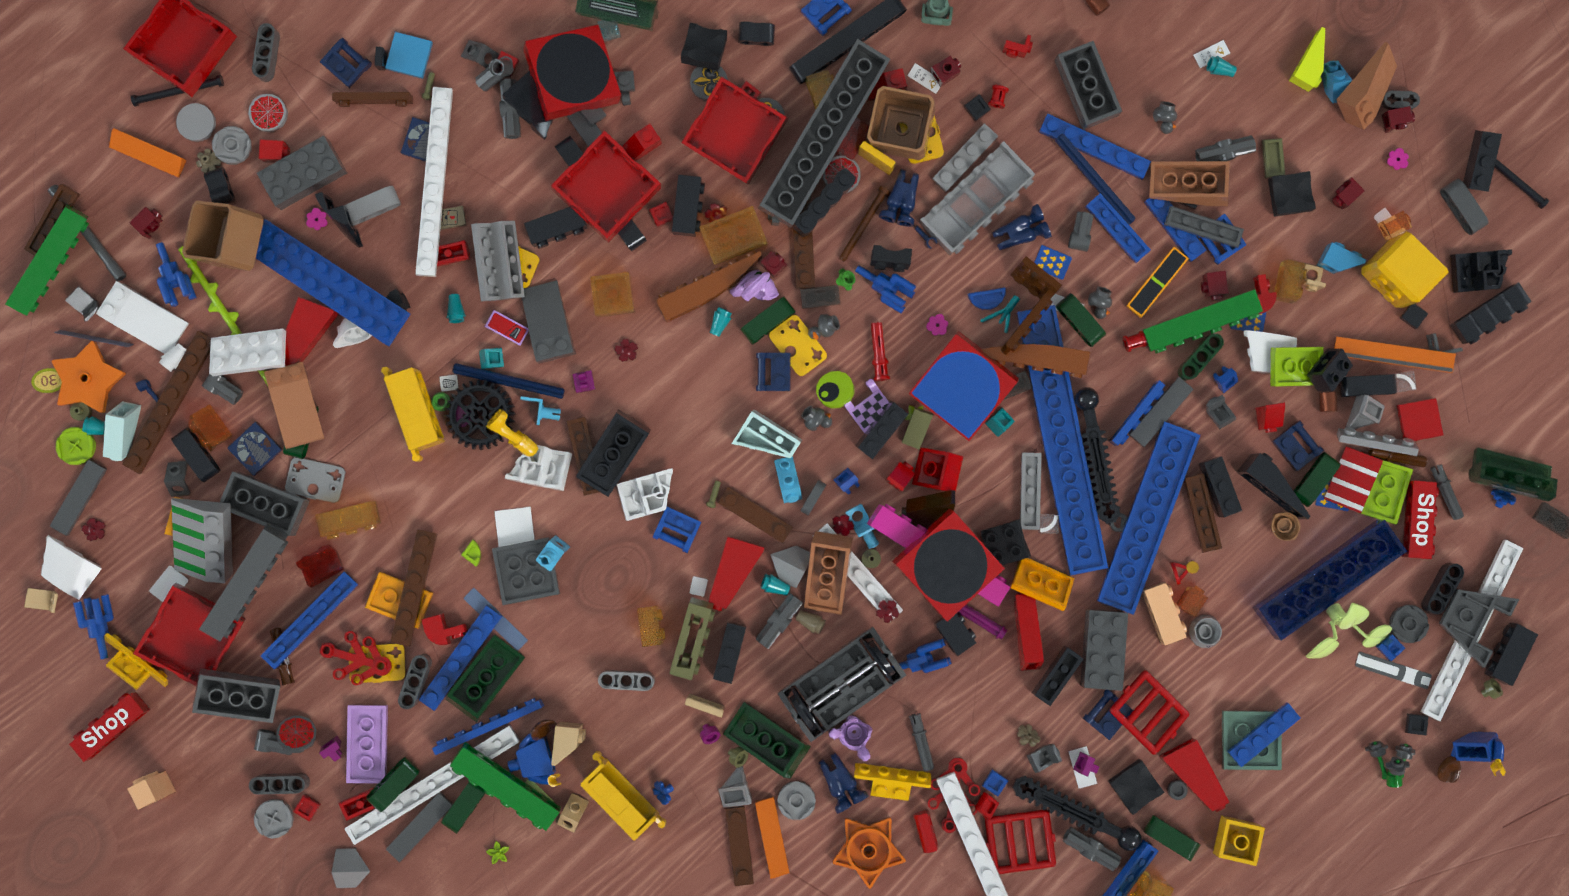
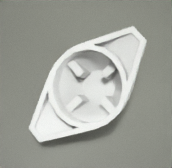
M344 318L341 324L337 326L338 335L333 342V346L340 348L358 344L369 339L372 335Z

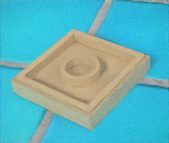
M692 694L688 695L685 702L687 706L721 718L725 709L724 705Z

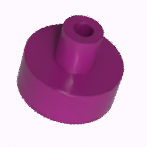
M709 724L703 725V730L700 733L704 744H712L721 736L718 728Z

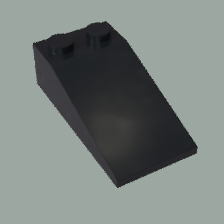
M618 409L576 477L609 497L646 440L651 429Z
M1266 453L1250 454L1236 473L1285 511L1294 514L1298 519H1309L1311 516L1278 467L1271 462L1273 459Z

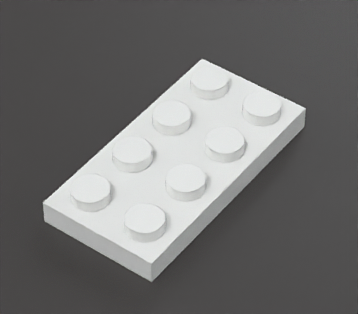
M282 328L211 338L209 374L219 376L285 367L286 331Z

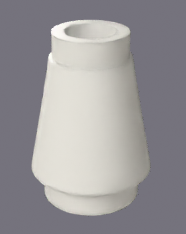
M178 343L160 357L162 359L159 363L172 372L173 369L177 368L186 349Z

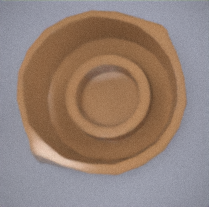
M1289 512L1274 513L1271 523L1273 534L1283 541L1295 540L1301 527L1298 518Z

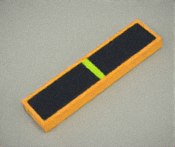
M1173 247L1126 307L1139 318H1142L1189 258Z

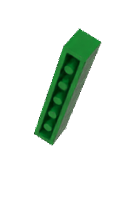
M68 204L65 206L5 305L26 316L29 312H35L39 305L36 302L38 297H44L49 287L46 284L49 280L54 281L59 271L56 268L59 264L64 265L69 257L66 252L69 247L74 249L79 241L76 236L79 231L84 233L89 225L86 220L89 216Z
M1254 289L1143 329L1150 352L1155 351V354L1167 350L1165 346L1173 344L1176 347L1185 344V339L1192 338V340L1204 337V332L1210 331L1213 334L1221 331V326L1229 324V327L1241 324L1240 320L1246 317L1248 321L1260 317L1259 313L1263 309Z
M466 742L451 761L450 767H452L454 773L460 776L464 775L472 785H479L490 797L495 796L503 806L516 810L517 815L524 819L528 818L538 829L543 828L547 831L560 813L561 806Z

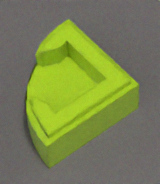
M472 540L461 556L476 567L481 560V550L477 542Z

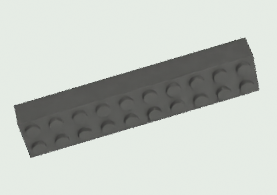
M859 39L856 40L758 209L790 228L793 226L885 70L890 58Z

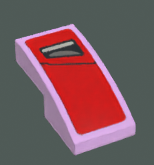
M493 310L484 326L521 346L529 331L525 326Z

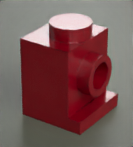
M950 55L938 64L933 65L930 72L941 87L960 75L961 64L957 58L953 59ZM949 66L951 70L946 71L944 67Z
M1410 106L1388 110L1382 114L1385 133H1389L1394 129H1405L1409 123L1415 121V115L1411 111Z
M1351 177L1335 191L1336 195L1332 198V202L1336 207L1343 210L1365 190Z
M144 207L129 223L143 237L150 239L152 237L150 233L155 232L163 221L161 219L162 214L155 208L149 209Z
M772 251L760 262L761 266L773 278L787 266L783 257L779 253Z

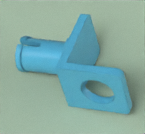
M520 397V400L539 403L536 425H540L542 418L559 421L560 415H553L552 413L560 414V408L544 407L542 405L543 399Z
M859 504L845 512L850 517L849 521L851 520L855 525L854 531L858 537H863L869 549L876 547L879 542L872 531L874 528L867 524L870 518L863 505ZM855 511L862 512L863 517L860 521L852 519Z
M555 535L548 541L536 558V561L551 571L570 546Z

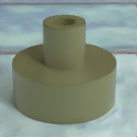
M83 402L73 404L70 408L71 417L78 421H84L86 417L90 418L92 414L91 407Z
M868 549L862 554L861 560L867 568H875L880 564L881 556L878 551Z
M1491 678L1484 682L1485 689L1481 691L1484 697L1490 695L1493 699H1497L1503 695L1502 688L1495 679Z
M742 747L731 748L728 752V755H730L729 762L736 768L743 766L748 759V752Z

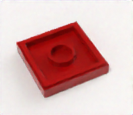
M1436 398L1396 405L1403 438L1418 441L1444 436Z

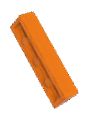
M115 128L112 129L109 148L173 176L180 177L186 163L185 159Z
M774 797L755 800L770 879L790 873Z

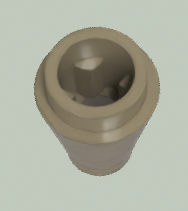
M801 610L796 617V621L813 634H820L826 620L822 619V616Z

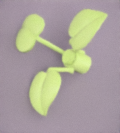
M1336 603L1326 610L1331 619L1329 624L1332 627L1333 637H1328L1321 641L1305 656L1313 659L1323 658L1330 655L1338 647L1339 643L1336 641L1338 636L1335 625H1338L1340 629H1348L1353 626L1366 638L1362 642L1364 647H1374L1387 638L1392 628L1390 625H1381L1373 629L1370 634H1366L1357 624L1366 620L1369 616V611L1362 605L1351 603L1349 610L1345 613L1340 604Z

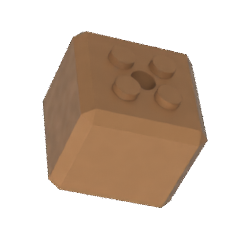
M886 86L879 88L867 134L868 143L884 154L914 160L924 158L935 113V101L932 96ZM901 123L906 124L908 127L904 133L897 131V126Z
M196 201L191 208L182 253L185 258L216 267L250 271L255 265L264 223L261 214L230 204Z

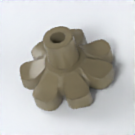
M205 149V154L198 153L197 157L200 160L196 162V165L201 168L202 172L206 173L209 170H215V166H221L222 162L217 159L215 153L210 149Z
M1021 725L1018 728L1017 735L1021 738L1019 740L1021 745L1025 746L1029 743L1031 747H1034L1036 743L1040 742L1041 738L1037 736L1036 730H1032L1031 725Z

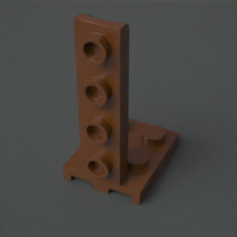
M1027 256L1015 268L1011 276L1018 284H1022L1033 296H1037L1040 300L1001 348V352L1005 355L1010 350L1014 352L1021 344L1018 340L1021 336L1025 338L1032 330L1029 326L1032 323L1036 324L1042 317L1040 312L1043 309L1046 311L1053 303L1051 298L1062 286V284Z

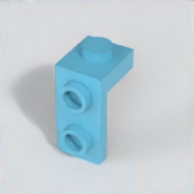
M793 457L774 460L784 503H793L801 500L802 494Z

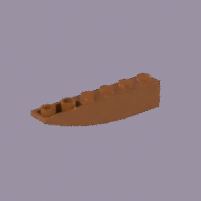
M752 251L746 254V258L740 261L738 259L730 261L728 263L729 266L723 269L721 267L710 271L711 274L706 277L701 275L694 278V282L689 285L683 283L677 286L676 291L672 293L666 291L660 294L659 299L656 301L666 322H670L702 307L731 288L762 258L761 252L756 253V251Z
M1020 344L1014 352L1010 350L1006 355L1001 352L1003 346L981 349L987 356L1002 365H1005L1006 362H1011L1013 367L1024 368L1025 365L1032 366V370L1042 372L1044 368L1051 369V373L1060 375L1063 374V371L1071 372L1070 376L1082 378V374L1087 375L1091 354L1089 351L1039 344Z

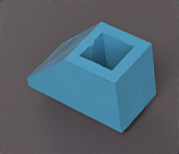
M1338 60L1324 63L1321 77L1325 94L1332 103H1336V99L1352 82V78Z
M1332 242L1326 245L1317 266L1335 274L1360 266L1366 262V259L1362 258V254L1359 252L1349 251L1345 249L1343 244Z

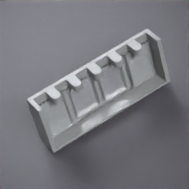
M1003 141L969 176L963 179L953 191L949 192L938 205H935L925 217H922L919 223L932 237L936 238L937 243L949 255L954 252L958 254L965 247L963 243L967 239L969 241L973 240L979 234L977 230L981 226L985 228L992 222L991 217L995 213L999 215L1006 208L1004 204L1009 200L1013 202L1020 195L1018 193L1019 190L1023 187L1027 189L1034 182L1032 178L1035 176V173Z

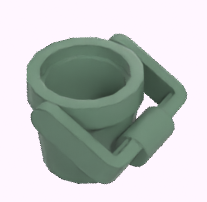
M928 0L926 4L922 5L921 22L931 25L949 26L952 22L953 7L949 6L948 0Z

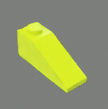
M1321 27L1315 33L1289 79L1290 82L1308 92L1313 88H1317L1322 81L1320 76L1324 68L1325 28Z

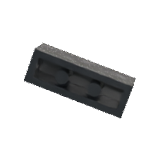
M1475 130L1463 181L1468 189L1489 192L1502 134Z
M678 175L672 227L673 235L696 237V232H700L701 221L698 220V213H702L703 209L700 195L704 194L705 183H702L701 177Z
M571 207L524 223L532 246L534 248L538 247V249L548 246V243L551 241L560 242L567 239L566 236L574 234V236L584 233L585 229H588L586 222Z
M890 401L855 446L868 457L874 459L907 417L908 413Z
M1215 457L1199 463L1218 517H1227L1242 511L1223 457Z
M727 622L713 676L714 680L732 684L746 626Z
M1509 623L1503 630L1501 641L1494 648L1495 653L1492 659L1488 661L1485 667V675L1505 685L1513 686L1538 634L1519 624Z
M1064 646L1031 693L1051 706L1083 661V658Z

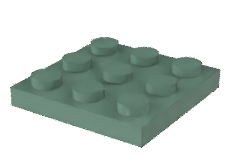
M1222 710V769L1282 770V734L1243 767H1239L1227 752L1275 711Z

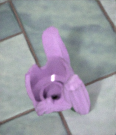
M760 270L750 271L735 287L730 289V294L733 297L742 296L746 301L753 297L758 300H772L779 295L774 282L770 278V273H762Z
M850 715L839 728H833L828 732L829 737L833 740L839 739L848 749L857 751V756L863 761L870 759L871 755L866 748V743L873 731L870 725Z

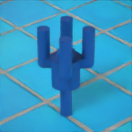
M164 243L156 244L163 263L158 267L161 277L157 279V284L165 304L170 303L171 307L179 305L173 288L180 287L183 297L188 296L189 300L197 298L189 276L180 271L176 261H170Z
M860 265L855 270L856 273L873 282L871 288L881 294V302L901 314L905 309L906 301L895 295L897 291L911 299L915 295L916 285L894 273L889 277L881 272L876 276Z
M109 594L101 596L104 615L102 614L99 598L91 599L89 597L83 599L87 619H85L81 601L74 602L73 605L79 628H87L89 638H96L100 659L109 658L104 635L109 633L107 622L114 619Z
M942 638L917 647L916 652L907 654V661L900 662L899 665L903 670L910 668L912 673L920 670L928 673L947 667L952 662L950 657L933 661L930 651L946 646Z

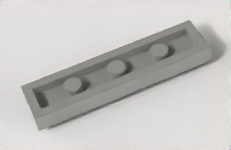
M984 123L932 180L947 192L998 138V135Z
M1338 428L1337 438L1342 443L1417 456L1419 451L1416 442L1412 439L1403 438V440L1395 439L1391 435L1379 436L1370 431L1362 433L1357 432L1353 428Z
M1021 453L1020 523L1022 529L1040 530L1042 453Z

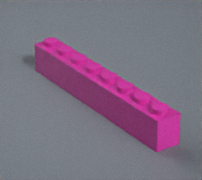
M879 504L867 524L904 548L918 540L927 531L926 528L919 524L917 527L910 523L912 520L907 516L895 514L896 509L888 504H885V506ZM998 575L978 595L999 607L1010 586L1006 584V579Z

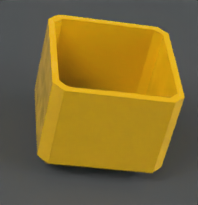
M1407 231L1389 239L1361 268L1362 275L1369 281L1371 286L1377 289L1395 308H1404L1420 302L1449 273L1448 269L1413 234Z

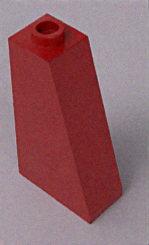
M298 297L285 330V366L303 362L339 313Z
M727 537L708 601L713 603L712 609L722 611V608L727 609L762 555L765 547Z
M1019 592L1014 597L1020 669L1021 671L1037 670L1044 663L1036 599Z
M1191 738L1159 755L1160 759L1209 810L1218 812L1223 810L1226 804L1230 803L1196 739Z

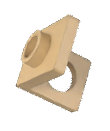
M1304 264L1299 286L1305 287V290L1317 292L1325 288L1326 283L1321 282L1323 268ZM1309 270H1314L1317 273L1315 280L1307 278Z
M28 588L24 607L49 610L51 613H55L58 593Z
M572 793L560 815L557 825L574 833L589 801ZM564 821L570 822L572 826L567 825Z

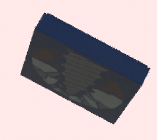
M412 117L401 150L402 155L426 162L429 122Z
M254 422L228 447V450L253 476H256L283 450L258 422Z

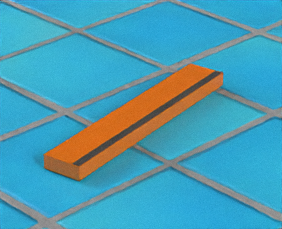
M1337 336L1334 349H1343L1349 359L1445 373H1453L1456 356L1454 353Z

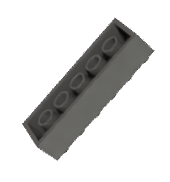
M267 523L201 625L200 631L218 641H221L223 636L228 638L236 625L233 621L238 622L246 609L243 605H249L256 594L255 586L260 588L267 577V574L264 572L266 570L270 572L278 559L275 555H281L287 546V534Z

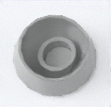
M1201 615L1191 622L1189 635L1195 645L1201 648H1210L1220 641L1222 628L1216 618L1210 615Z

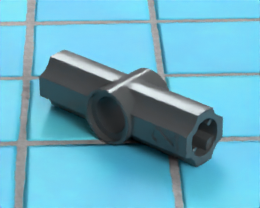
M503 79L500 81L501 101L499 107L501 118H503L505 139L521 137L520 116L517 114V110L506 102L502 96L504 92L517 82L516 79Z
M1252 135L1235 140H1222L1215 143V145L1196 149V161H1230L1237 156L1255 152L1256 142Z
M789 593L780 607L776 608L769 617L767 624L757 635L756 640L769 649L779 634L783 633L790 624L791 618L799 610L803 602Z
M1071 826L1065 832L1062 841L1078 850L1080 854L1089 860L1096 861L1112 871L1120 864L1122 857L1104 847V844L1093 837H1087Z

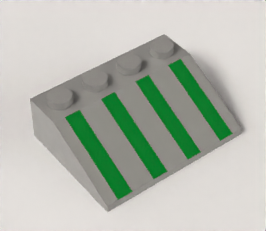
M172 498L174 570L205 582L226 583L233 574L231 504Z

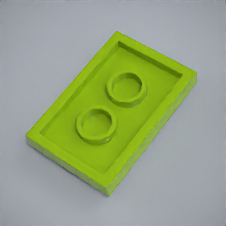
M1324 347L1271 348L1270 386L1313 385L1307 374L1324 354Z
M1383 460L1364 508L1359 514L1397 525L1413 469Z

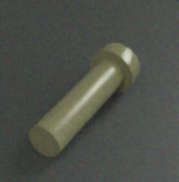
M429 72L425 92L422 93V98L425 100H431L430 93L435 74Z
M715 481L709 502L706 503L707 507H716L715 501L721 482Z

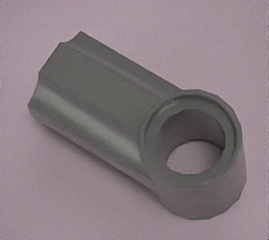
M507 59L492 60L489 67L476 77L478 87L483 91H488L501 79L510 76L514 70L512 62Z
M1077 212L1068 248L1088 251L1094 215L1087 212Z
M209 374L202 384L203 388L215 395L218 394L233 405L241 399L244 392L227 381V378L223 375L212 376Z
M258 729L254 750L292 755V753L281 748L277 742V734L275 732Z

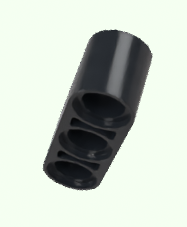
M1396 374L1344 377L1340 382L1341 397L1397 394Z
M186 427L171 438L173 444L202 482L205 483L221 471L218 464L191 428Z
M1455 563L1442 565L1422 600L1421 607L1423 611L1429 614H1441L1445 610L1463 578L1464 569L1461 565ZM1451 567H1453L1455 570V573L1452 577L1449 574V570ZM1442 584L1445 585L1444 593L1440 592V586ZM1432 601H1435L1436 608L1434 610H1432L1430 607Z

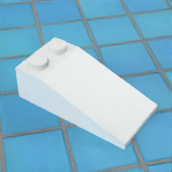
M118 281L115 282L96 313L98 316L164 354L177 344L189 325L188 322Z

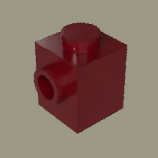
M1226 271L1202 275L1201 291L1205 294V298L1211 297L1212 301L1221 300L1223 296L1229 294Z

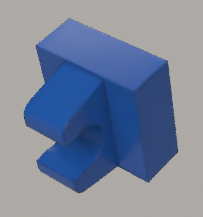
M1222 367L1221 370L1224 374L1218 376L1214 373L1213 376L1218 384V388L1225 393L1239 381L1237 372L1232 368Z
M849 468L834 479V482L847 494H851L849 488L853 484L857 488L859 487V479Z
M1389 634L1384 641L1376 646L1389 661L1394 660L1405 649L1393 634Z

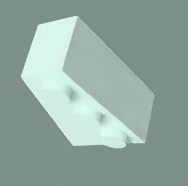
M753 410L732 444L791 458L802 442V439L756 410Z

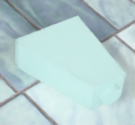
M122 401L105 415L103 457L110 458L113 461H122L127 457L132 447L141 405Z

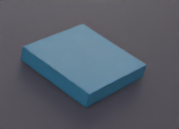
M395 32L385 67L386 70L423 79L433 42Z

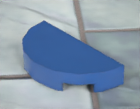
M1006 287L968 293L967 295L975 307L981 310H990L996 308L1003 301Z

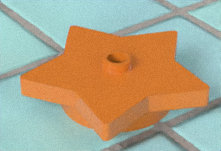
M91 341L74 358L52 360V364L62 381L57 402L59 406L83 402L98 412L105 413L109 392L126 375L124 371L104 361L100 349L94 341Z
M891 817L869 825L845 818L846 842L832 860L835 865L856 870L869 889L872 888L884 869L906 862L903 855L891 842ZM872 846V850L867 852L865 847Z

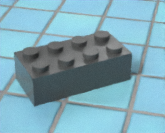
M1094 41L1057 55L1054 61L1083 130L1120 115L1122 109Z
M322 136L257 172V175L275 207L283 210L346 175L348 172L330 140Z
M232 471L220 503L231 504V513L266 526L268 523L288 536H296L310 502L306 498L237 471Z
M1086 609L1080 686L1084 688L1123 691L1128 613Z
M200 669L192 713L273 723L280 691V680Z

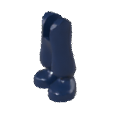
M900 169L887 200L888 209L882 210L879 218L895 223L897 210L900 207L901 211L897 224L913 227L915 221L910 216V213L915 208L919 174L913 173L910 180L911 184L905 183L903 181L905 180L906 170Z
M1038 204L1032 207L1030 215H1021L992 232L993 238L1003 236L1006 233L1010 237L1009 240H1005L997 245L999 251L1032 242L1037 236L1045 239L1052 237L1046 222L1030 228V225L1044 220L1042 210Z
M833 753L830 756L837 769L830 771L824 759L818 763L831 795L837 799L835 811L839 814L852 806L845 791H848L853 804L863 801L869 795L866 791L857 789V781L847 770L839 756Z

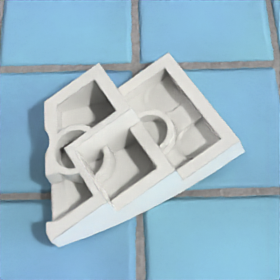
M1244 330V336L1248 337L1250 346L1247 351L1250 357L1251 371L1270 373L1271 348L1297 347V338Z
M537 445L538 450L535 455L528 457L522 454L516 460V465L512 471L505 475L507 480L564 491L572 454Z
M672 468L616 485L626 521L666 510L671 476L673 474Z
M48 535L46 537V549L43 556L44 562L41 576L65 593L79 600L102 569L101 566L84 558L81 553L65 546L63 542Z

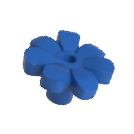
M1493 489L1491 492L1493 498L1497 500L1495 506L1498 508H1502L1507 503L1514 505L1516 502V497L1511 495V492Z
M656 781L654 783L655 788L652 789L653 794L657 795V799L663 805H666L671 801L669 793L674 791V788L671 784L664 786L662 781Z

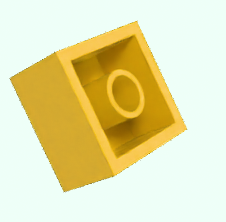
M1221 815L1213 854L1219 858L1257 866L1265 828L1257 823Z

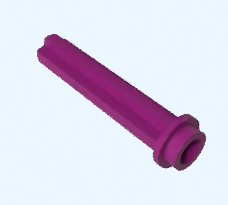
M965 605L959 611L962 616L995 635L996 639L1002 640L1007 632L1004 625H998L968 605Z

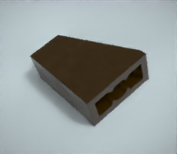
M955 490L907 499L906 507L901 509V515L903 514L910 518L912 525L917 527L919 524L928 529L948 509L954 511Z

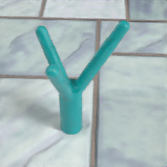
M1014 295L1004 309L982 318L980 321L983 323L1003 314L999 324H1002L1006 318L1004 332L1008 333L1011 312L1020 301V298Z

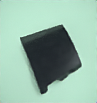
M529 70L502 96L506 102L517 110V114L531 125L532 130L545 140L553 119L545 120L538 98L537 86Z
M323 192L315 194L322 209L345 237L358 248L363 247L359 231L353 227L348 209L343 205L335 208L332 198Z
M1512 249L1450 255L1453 293L1500 289L1503 275L1507 270L1505 265L1508 256L1512 254Z

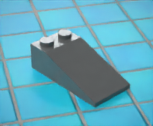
M558 281L525 288V297H522L536 362L540 364L575 355L576 351Z

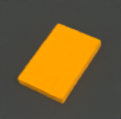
M1025 558L1019 560L1010 588L1064 611L1075 578L1032 559Z
M380 571L365 608L396 620L405 581ZM426 589L423 592L415 625L417 629L420 628L421 619L424 618L433 596V592Z

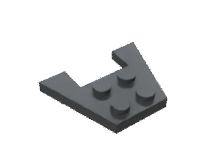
M1456 589L1439 624L1482 668H1485L1493 651L1476 641L1492 609L1511 616L1519 599Z

